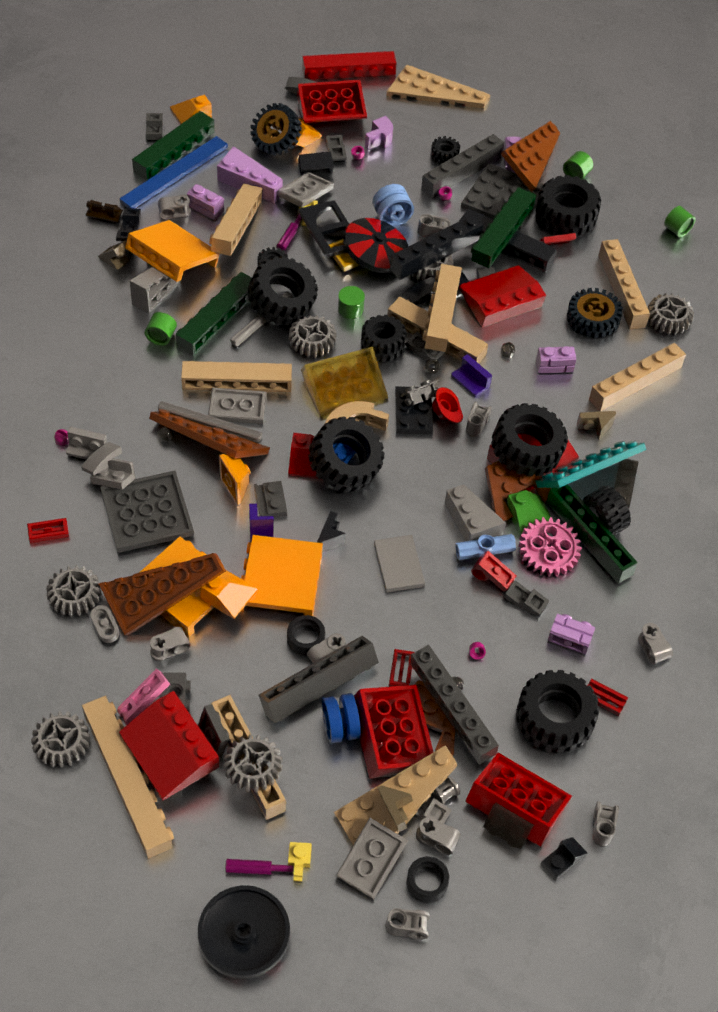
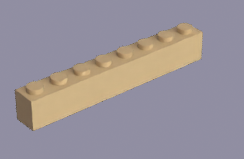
M103 696L83 704L82 709L85 719L147 859L172 849L171 840L174 839L171 828H166L164 825L165 815L162 809H157L155 805L157 798L154 791H149L147 787L149 781L146 774L140 772V765L119 734V731L124 726L121 719L117 720L114 715L117 713L114 703H109L107 697Z

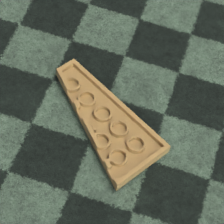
M409 65L404 67L387 90V96L390 97L393 94L401 95L400 98L406 99L409 96L415 97L416 100L436 103L448 101L452 105L463 103L467 107L483 109L490 100V94Z
M445 745L377 787L382 785L411 794L413 801L402 807L408 818L405 821L407 824L418 812L419 807L431 797L432 792L445 781L458 765ZM377 787L334 812L353 845L369 818L374 819L393 832L399 833Z

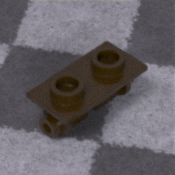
M90 200L86 204L88 210L85 216L118 222L123 210L118 205L105 203L102 206V202Z

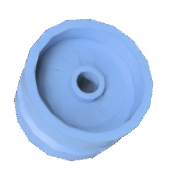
M390 184L382 187L375 193L372 199V205L379 219L393 227L406 223L414 213V206L405 188L400 184Z

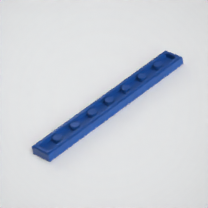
M218 136L214 137L119 198L120 203L126 208H137L226 150L228 144Z

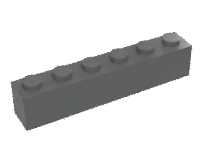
M490 135L422 176L421 190L433 199L439 195L440 188L445 186L451 188L485 168L488 163L491 164L500 159L504 149V142L496 135Z
M360 636L259 694L258 696L265 715L274 723L281 721L295 711L301 710L312 701L318 700L324 694L335 690L343 683L354 679L360 673L371 669L372 666L379 663L374 645L364 636Z

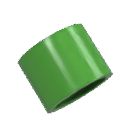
M583 151L575 152L563 164L565 175H570V177L577 176L579 179H583L593 169L591 157Z
M677 206L667 215L664 226L678 237H683L692 229L696 218L683 207Z
M347 286L340 290L338 295V312L342 317L355 319L363 314L365 294L360 288Z
M156 312L152 315L144 331L145 336L150 342L165 346L170 342L177 328V323L170 315Z

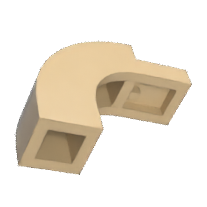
M355 401L336 408L328 416L325 423H328L333 418L338 419L345 416L348 419L353 417L356 418V421H364L365 425L386 431L389 414L374 410V403Z

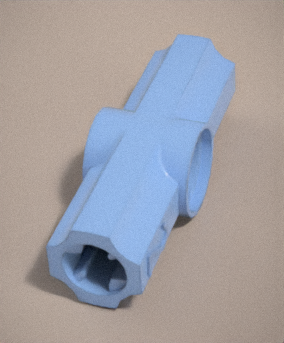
M512 534L496 537L482 535L478 540L456 543L457 559L464 560L480 558L486 551L491 552L493 555L516 551V541Z

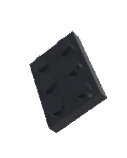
M395 386L396 434L433 435L432 398L425 401L423 395H421L423 402L414 406H407L405 403L406 396L400 397V395L406 393L405 389L409 387Z

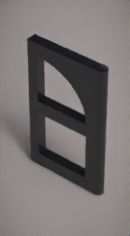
M335 200L298 209L300 216L326 258L347 253L344 245L330 248L323 236L324 234L344 229L346 231L349 225ZM332 209L340 222L318 227L316 224L318 217Z

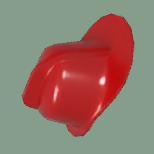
M446 387L439 388L432 402L433 411L442 420L448 419L455 423L461 422L463 414L458 397L452 390Z

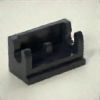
M331 151L300 154L298 159L300 174L304 175L306 170L328 168L329 172H333L334 163Z

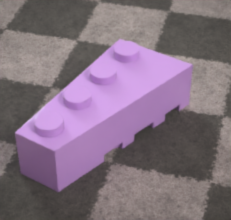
M234 146L217 165V181L240 189L243 183L261 187L262 199L273 204L280 198L277 196V190L283 187V179Z

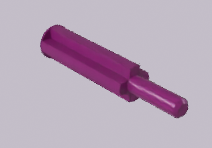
M300 214L294 223H290L276 245L277 249L281 248V251L286 250L298 231V225L302 220Z
M226 859L225 871L230 873L271 875V871L293 872L294 866L274 865L272 861Z

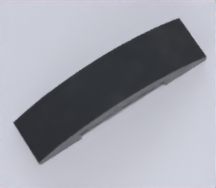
M124 208L122 225L117 232L116 241L127 242L128 234L139 230L141 209Z
M463 272L460 275L459 285L469 282ZM435 276L429 277L403 293V297L415 305L426 302V297L431 296L432 293L435 294V292H432L434 282L438 281L435 280Z

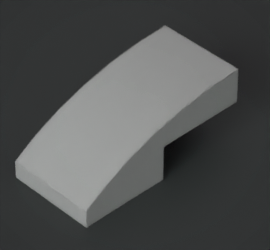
M111 442L104 444L84 462L81 467L82 471L96 475L109 468L108 461L122 454L121 447Z
M433 798L424 802L414 817L420 820L430 817L444 824L452 810Z

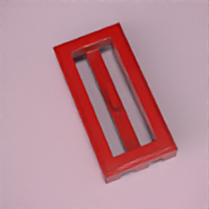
M576 233L543 237L539 241L547 245L570 243L576 240Z
M66 518L27 524L30 543L69 537Z
M394 649L389 687L410 685L412 672L410 662L411 654L414 652ZM397 655H402L398 681H394ZM410 656L405 683L402 682L405 657Z
M591 678L588 685L594 690L593 694L600 697L598 698L597 705L619 716L628 697ZM608 701L611 702L612 704L618 706V708L615 707V706H613V705H611V704H609V703H607V702H608Z

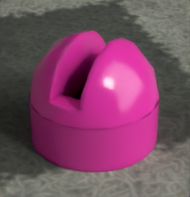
M355 146L351 150L352 157L355 160L363 159L365 152L362 146Z
M445 186L439 189L441 200L449 201L452 198V189Z
M65 429L57 430L54 435L55 443L60 446L68 444L67 431Z
M473 642L469 647V653L473 659H482L486 654L485 647L481 642ZM478 647L479 652L475 653V648Z

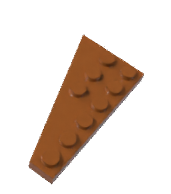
M551 121L501 153L502 157L531 192L536 189L560 135L556 125Z
M164 409L150 413V420L235 459L267 455L270 447L226 433L220 428H211L170 414L169 411Z
M212 553L185 562H177L170 566L159 567L98 584L124 635L129 636L226 572L218 555Z

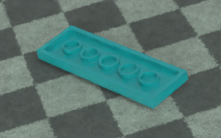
M620 441L615 443L612 448L600 449V453L586 455L584 460L572 461L568 467L561 466L554 473H544L542 478L535 480L537 488H560L645 451V443H637L636 441L625 443Z

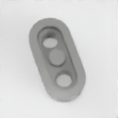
M103 605L93 608L90 614L91 621L100 640L105 643L116 641L119 637V628L110 609Z

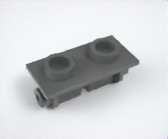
M431 380L420 383L421 387L418 388L415 385L405 389L406 393L400 395V397L406 396L405 403L407 406H414L423 402L421 395H423L425 401L436 397L438 387H435L434 384L438 380L431 382Z

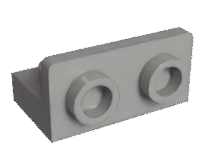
M70 427L67 432L69 446L66 454L87 460L98 448L107 443L106 435Z
M115 458L108 461L109 468L90 476L91 483L121 490L136 479L133 463Z

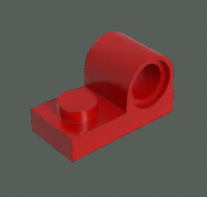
M489 551L484 552L471 569V573L475 578L481 581L490 579L503 592L509 589L517 577L516 574Z

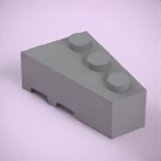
M151 267L129 280L132 305L150 313L180 281L176 282L158 269Z
M465 485L446 491L445 505L465 541L478 540L482 535H491L492 537L504 535L506 522Z

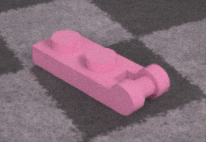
M155 669L118 707L117 712L121 717H124L123 720L126 725L142 713L170 685L158 669Z

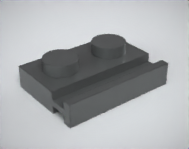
M281 481L262 483V485L254 484L259 516H273L274 518L287 516Z

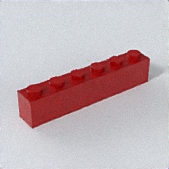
M394 51L303 56L302 59L303 75L305 79L309 80L396 75L397 62Z

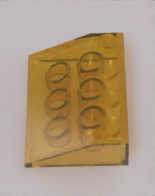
M373 347L309 363L301 369L306 388L320 417L330 415L336 408L346 403L355 401L374 403L388 399Z

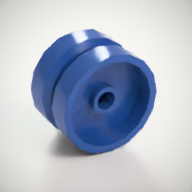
M352 693L340 695L339 705L334 696L322 698L323 723L329 743L342 742L343 731L349 741L360 739V720L354 695Z

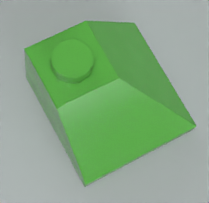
M527 490L508 495L506 505L513 516L511 520L519 536L523 534L524 528H527L529 523H534L535 519L540 522L542 517H544L546 522L549 521L551 515L539 495Z

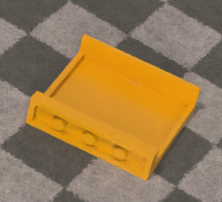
M170 220L129 233L125 249L176 282L182 279L183 271L206 262L215 268L220 255L219 253L211 252V246Z
M253 535L252 541L247 544L249 558L244 560L243 569L246 570V574L242 575L241 579L256 587L258 591L246 606L304 613V615L313 616L323 543Z
M178 537L140 572L170 566L177 562H185L207 554L197 550L189 540ZM198 589L160 615L173 626L181 627L185 635L190 637L194 633V625L214 607L201 600V590Z

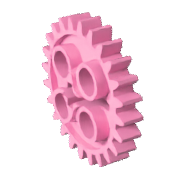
M542 517L540 522L535 519L533 524L529 523L527 528H524L523 534L519 538L521 540L518 544V547L521 548L519 554H525L522 561L528 560L527 567L533 565V572L540 570L541 576L544 572H547L548 577L552 573L558 577L560 572L565 575L567 570L572 571L573 566L577 565L582 547L579 546L581 540L576 539L578 533H571L573 527L566 528L567 522L561 525L560 519L553 522L552 517H550L549 521L546 522L545 518Z

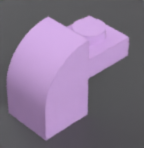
M386 116L373 120L372 131L365 134V147L368 150L379 145L387 148L392 143L393 124Z

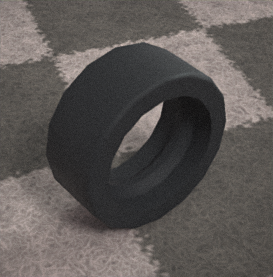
M301 615L296 617L289 623L287 628V644L296 654L307 656L310 648L325 640V627L314 616ZM309 627L317 631L318 638L312 643L304 644L294 638V633L300 628Z
M426 856L418 858L408 869L406 880L408 891L415 899L421 902L430 903L439 900L448 889L450 878L448 868L435 857ZM424 868L435 870L441 878L440 886L433 891L422 890L415 883L417 871Z

